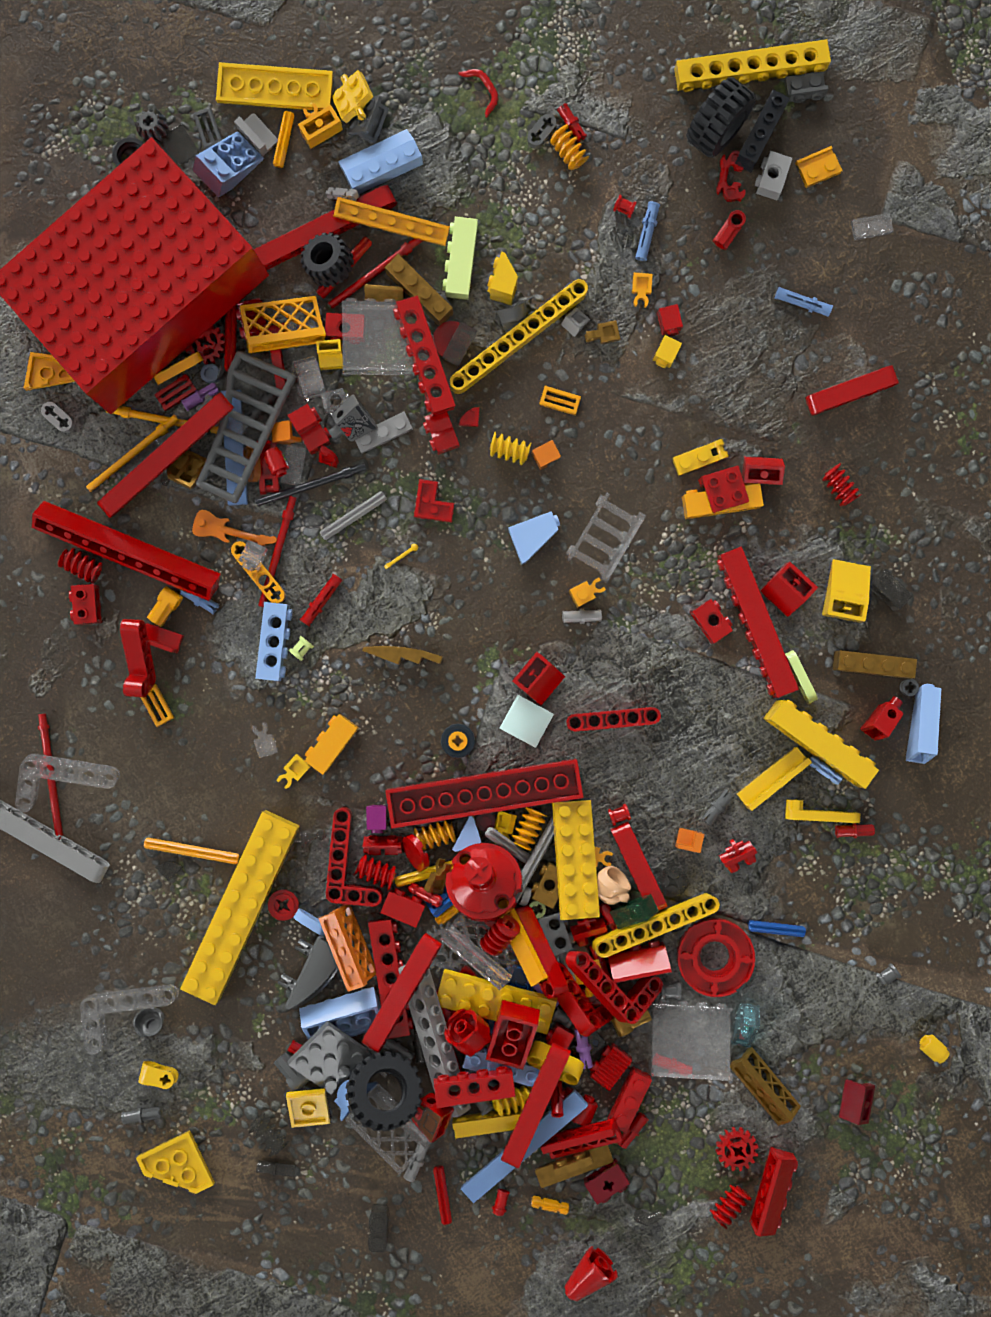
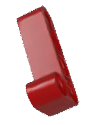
M123 619L120 624V634L129 676L123 684V693L128 697H146L156 681L146 624L144 620Z
M558 963L568 983V991L556 996L557 1001L577 1031L582 1036L588 1037L610 1022L613 1015L604 1005L594 1009L566 966Z

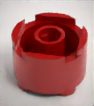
M471 1009L456 1011L447 1022L449 1023L448 1028L444 1031L447 1042L469 1057L479 1052L491 1041L488 1023Z

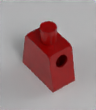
M892 697L889 702L878 705L860 730L874 741L889 737L903 716V712L899 710L903 702L897 697Z

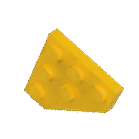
M190 1130L136 1157L144 1176L162 1180L163 1183L188 1189L189 1192L195 1194L213 1186L215 1183Z

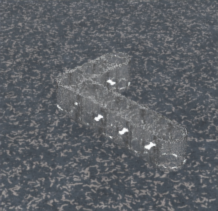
M29 754L20 765L15 806L20 812H28L33 808L38 799L40 778L110 789L116 785L120 772L113 766L40 754ZM27 762L34 763L35 768L29 767ZM47 765H52L55 771H50ZM66 768L73 769L75 774H69ZM86 771L92 772L94 777L87 776ZM105 775L113 776L114 780H108ZM25 780L31 781L33 786L27 785ZM22 798L28 799L30 804L23 802Z
M168 984L89 995L80 1004L85 1050L90 1054H97L106 1046L105 1013L168 1006L178 998V988ZM169 991L172 994V999H167L164 992ZM146 993L152 995V1002L145 998ZM126 996L133 998V1004L127 1002ZM107 998H111L114 1001V1006H110L107 1003ZM88 1001L94 1002L95 1009L88 1006ZM90 1020H94L97 1023V1028L91 1026ZM93 1039L99 1042V1047L93 1045Z

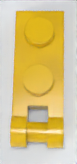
M723 439L673 457L672 460L678 476L728 458V452L723 447ZM716 448L718 455L713 456L711 450Z

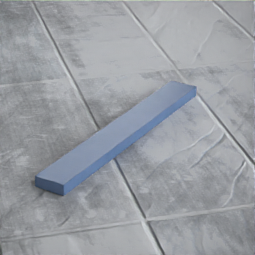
M575 1089L563 1100V1117H552V1111L550 1110L541 1118L522 1162L588 1107V1103ZM504 1150L461 1186V1190L473 1203L515 1169V1167L501 1161Z

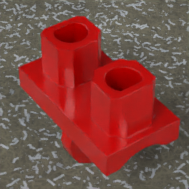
M731 839L729 840L731 846L725 848V853L718 855L723 865L731 873H734L740 869L738 862L742 860L747 865L755 863L757 851L750 841L735 843Z
M584 918V920L577 921L578 925L570 927L573 939L579 947L588 944L587 937L595 936L597 938L608 932L604 918Z

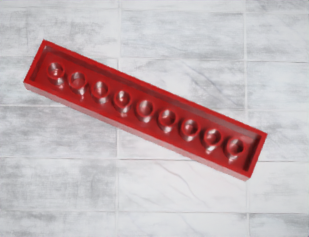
M576 758L385 790L391 829L583 798Z

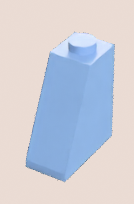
M552 511L508 527L521 565L525 564L558 531L557 526H560L557 515L553 516Z

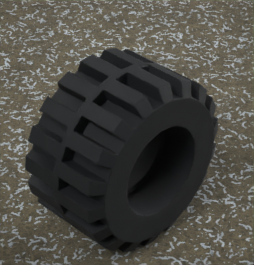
M325 232L321 236L316 235L313 240L310 239L308 245L305 244V250L301 252V264L315 283L319 286L329 287L331 285L334 287L338 282L341 284L344 278L347 279L348 273L353 269L351 266L354 265L353 254L338 235ZM331 257L329 261L324 263L327 258Z

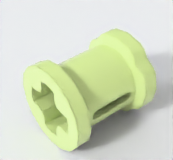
M300 636L298 643L293 648H290L289 652L302 661L303 656L310 648L313 649L314 646L304 637Z

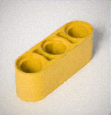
M534 1041L526 1060L527 1063L540 1070L551 1046L541 1041ZM570 1055L559 1080L570 1085H577L584 1069V1063Z

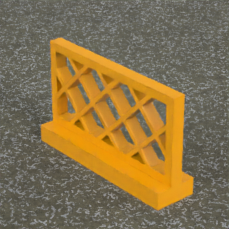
M316 296L240 306L248 353L316 344V341L325 340L326 333L322 325ZM304 303H313L314 308L310 313L302 308ZM291 305L295 308L292 315L283 311L285 306ZM267 308L277 311L272 318L264 313ZM253 310L257 313V316L254 320H251L246 316L245 311ZM298 311L307 316L303 323L294 318ZM279 314L288 318L284 325L275 320ZM260 316L269 321L265 328L256 323ZM311 318L317 322L318 327L310 328L305 324ZM291 321L300 326L295 331L287 328ZM272 323L280 328L278 333L268 331ZM253 326L262 331L258 336L250 337L249 331Z

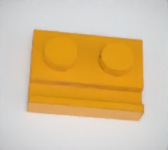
M832 146L796 161L795 164L799 168V173L806 188L841 174L842 168L832 151Z

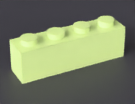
M455 216L454 223L450 224V234L453 236L452 242L448 241L447 253H450V260H446L445 272H448L447 279L443 280L442 288L446 292V297L469 300L478 219Z

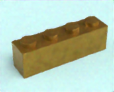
M399 254L385 267L386 274L399 287H402L409 297L418 295L423 311L438 326L446 322L453 315V307Z
M840 650L834 653L833 670L913 679L916 674L917 659Z

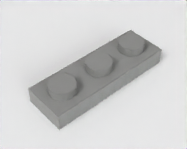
M402 412L377 424L378 428L356 439L355 442L361 454L413 430L405 412Z

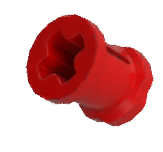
M619 195L613 211H619L626 214L628 218H631L637 202H630L624 199L622 195Z
M626 804L614 810L608 809L613 826L626 819L628 821L631 820Z

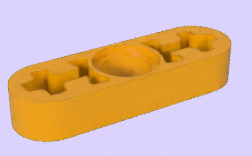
M199 351L159 372L153 378L159 385L198 364L203 358Z

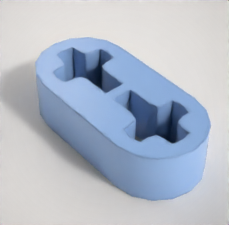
M303 909L297 910L294 915L296 921L321 936L325 935L318 918Z

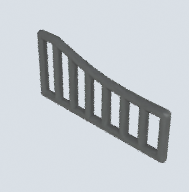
M241 350L236 352L228 369L225 397L231 404L232 398H236L271 415L265 425L234 410L227 414L220 421L212 448L196 481L197 487L232 503L239 501L296 380L294 374ZM241 360L286 379L287 381L283 389L276 388L237 370ZM235 378L279 397L275 406L272 407L234 390ZM229 417L262 431L258 442L228 429ZM224 436L253 448L254 451L250 459L221 447ZM217 454L246 466L242 476L240 477L214 465ZM210 471L237 483L238 485L234 493L231 494L205 482Z

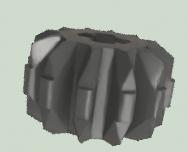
M149 108L147 112L142 110V115L137 116L138 121L134 124L137 128V134L144 141L149 140L151 137L154 140L158 139L161 141V136L167 135L165 131L169 128L167 119L159 110L155 109L153 111Z

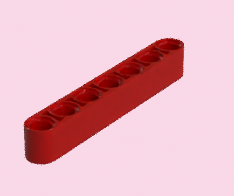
M425 933L415 947L362 1040L363 1044L376 1053L380 1052L439 952L442 946L441 942Z
M552 1043L504 1149L501 1161L519 1169L568 1061L571 1050Z

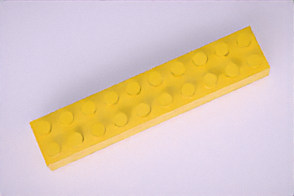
M267 810L261 813L180 990L213 1005L220 1001L300 828L299 825Z

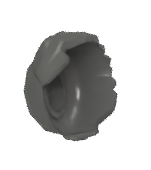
M147 1006L141 1009L133 1020V1027L136 1033L141 1037L157 1035L163 1027L164 1013L155 1007Z

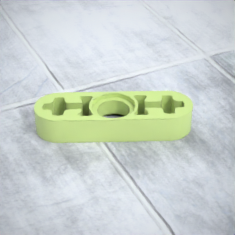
M793 650L786 653V658L805 701L810 704L818 700L816 692L797 654Z

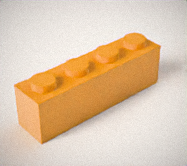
M744 483L749 502L716 513L711 511L706 491L698 492L697 489L686 491V494L682 496L685 520L759 509L764 506L761 485L759 483Z

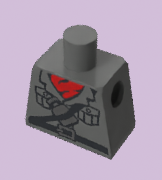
M353 394L332 414L336 425L328 431L334 440L344 434L349 441H354L376 430L378 427L372 416Z

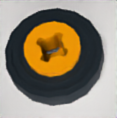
M450 725L441 736L443 750L454 758L467 756L475 745L474 733L466 725Z

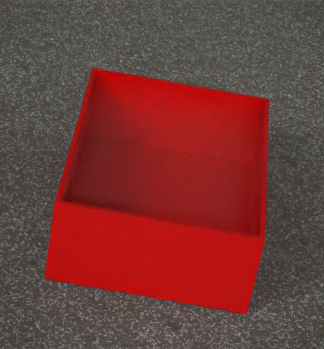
M151 137L0 269V296L79 387L97 404L112 414L265 280L269 274L252 246Z

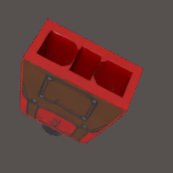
M429 1093L420 1098L422 1100L421 1106L417 1108V1113L412 1117V1121L432 1143L445 1134L454 1108L452 1106L437 1108L435 1094Z

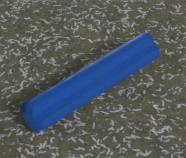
M752 920L748 924V930L751 932L805 937L806 934L804 926Z

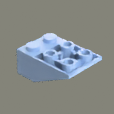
M237 131L197 154L193 171L220 197L232 190L264 158Z

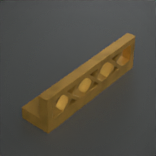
M749 1047L743 1056L732 1061L729 1067L778 1126L791 1122L801 1105L752 1047ZM749 1056L754 1059L755 1066H752L747 1060ZM761 1071L765 1072L767 1081H764ZM773 1086L779 1089V1096L774 1093ZM786 1101H789L793 1106L791 1111L787 1108Z

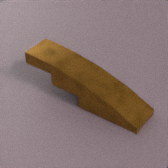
M373 646L363 647L362 650L400 665L402 658L417 664L421 663L422 658L441 664L443 659L442 656L406 647Z

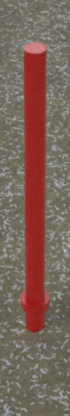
M39 714L40 726H38V730L41 732L54 831L56 836H63L48 732L50 725L47 724L46 714Z

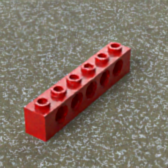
M418 295L397 301L395 309H393L396 321H400L401 327L399 331L402 339H406L407 346L405 348L407 355L413 359L412 369L414 375L419 377V390L426 397L424 404L427 412H431V415L435 416L454 410L456 405ZM413 317L416 322L409 324L406 318ZM419 335L422 341L415 342L412 336ZM425 353L428 359L425 361L420 360L418 355ZM431 371L435 377L428 379L424 373ZM436 389L441 393V396L433 397L431 391Z
M391 917L370 920L368 922L381 1006L396 982L389 981L386 975L394 973L398 979L400 975L398 968L404 966L403 960H399L398 952H401L400 941H396L395 933H398L397 922H393ZM384 934L388 935L390 937V942H381L380 936ZM385 954H391L394 960L392 962H386L383 959V956ZM407 1005L402 1014L403 1018L399 1019L388 1039L409 1036L411 1029H414L413 1019L408 1015L409 1005Z

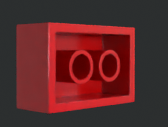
M502 1000L492 1030L491 1041L488 1043L486 1060L523 1070L538 1027L540 1010Z

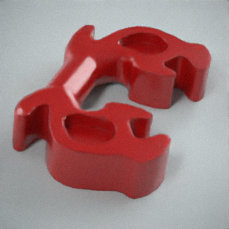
M733 151L727 160L724 154L720 160L721 172L716 193L719 195L722 190L723 197L727 202H741L746 193L745 189L739 192L738 188L741 187V183L733 182L731 186L727 183L728 170L731 166L736 172H742L744 169L735 164L740 153L739 151Z

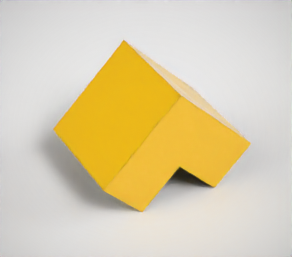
M341 340L316 341L320 370L344 369Z

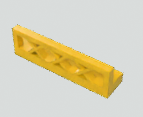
M794 747L736 795L747 809L753 811L809 766L812 761L805 757L798 747Z
M518 1107V1113H515L513 1108H511L510 1115H507L506 1111L503 1110L502 1117L496 1111L488 1112L484 1116L477 1113L453 1117L452 1125L455 1139L511 1131L514 1129L522 1110Z

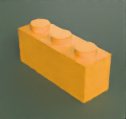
M341 714L337 717L334 715L328 722L330 727L326 732L322 731L316 739L318 741L316 746H311L305 753L307 758L304 761L322 775L327 772L359 729L358 726Z

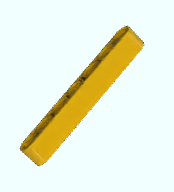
M701 894L595 938L592 942V949L600 957H609L717 912L720 906L719 901L711 894ZM708 899H711V906L706 908L705 902ZM694 906L693 914L688 915V909ZM676 913L677 919L674 922H670V916ZM655 921H659V927L652 929V924ZM641 928V935L635 937V930ZM623 935L624 941L621 944H617L616 939ZM606 943L605 950L598 951L599 945Z

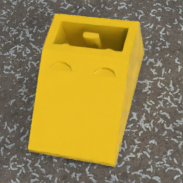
M832 559L822 616L858 623L866 621L869 605L871 566Z

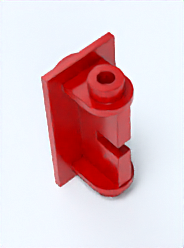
M364 836L363 853H367V855H381V849H385V855H398V853H402V836Z

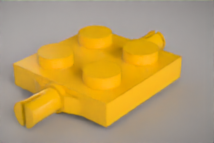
M359 70L349 78L346 74H343L340 77L343 85L335 91L332 99L341 119L345 123H348L356 115L362 121L366 118L363 109L374 96L364 75Z

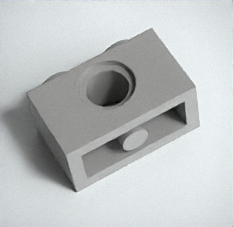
M770 151L768 157L764 156L760 167L763 169L762 175L758 174L755 186H757L756 194L778 200L792 157ZM768 173H774L776 178H771Z

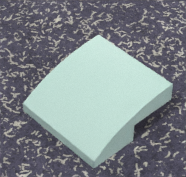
M517 695L500 729L536 748L554 714Z

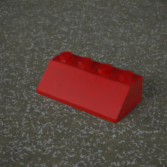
M770 1147L749 1220L756 1236L775 1235L776 1230L781 1226L782 1218L780 1216L782 1210L786 1208V1195L792 1188V1174L796 1172L798 1161H796V1157L791 1152Z

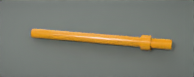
M125 406L119 407L112 413L120 415L121 418L129 419L131 417L157 423H164L171 418L131 410L130 407ZM179 419L173 426L181 427L188 420ZM214 426L208 432L217 434L219 426Z
M173 415L166 422L156 426L155 431L90 482L86 488L92 492L158 437L169 432L168 429L179 421L177 416Z

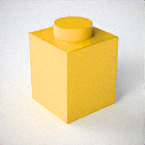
M665 335L653 360L662 368H670L682 343Z

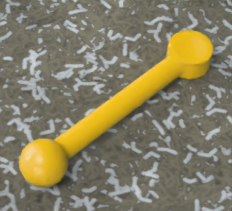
M412 544L410 549L384 566L385 569L390 568L410 552L417 551L418 545Z

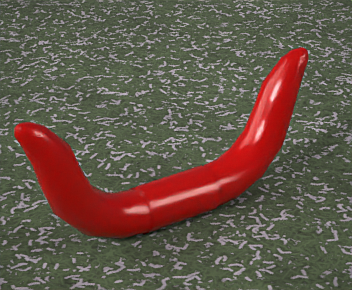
M471 69L459 72L458 74L462 77H479L491 94V102L485 111V117L487 118L498 102V92L487 74L481 70Z

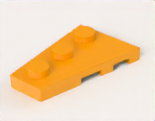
M30 352L24 383L25 391L75 382L52 355Z

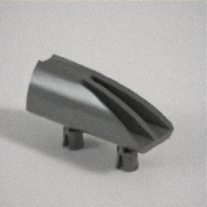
M325 935L317 937L314 946L302 938L298 941L301 946H295V950L307 955L308 958L297 981L285 973L281 975L283 980L278 981L279 985L292 991L286 1002V1009L302 1006L313 999L326 987L339 970Z

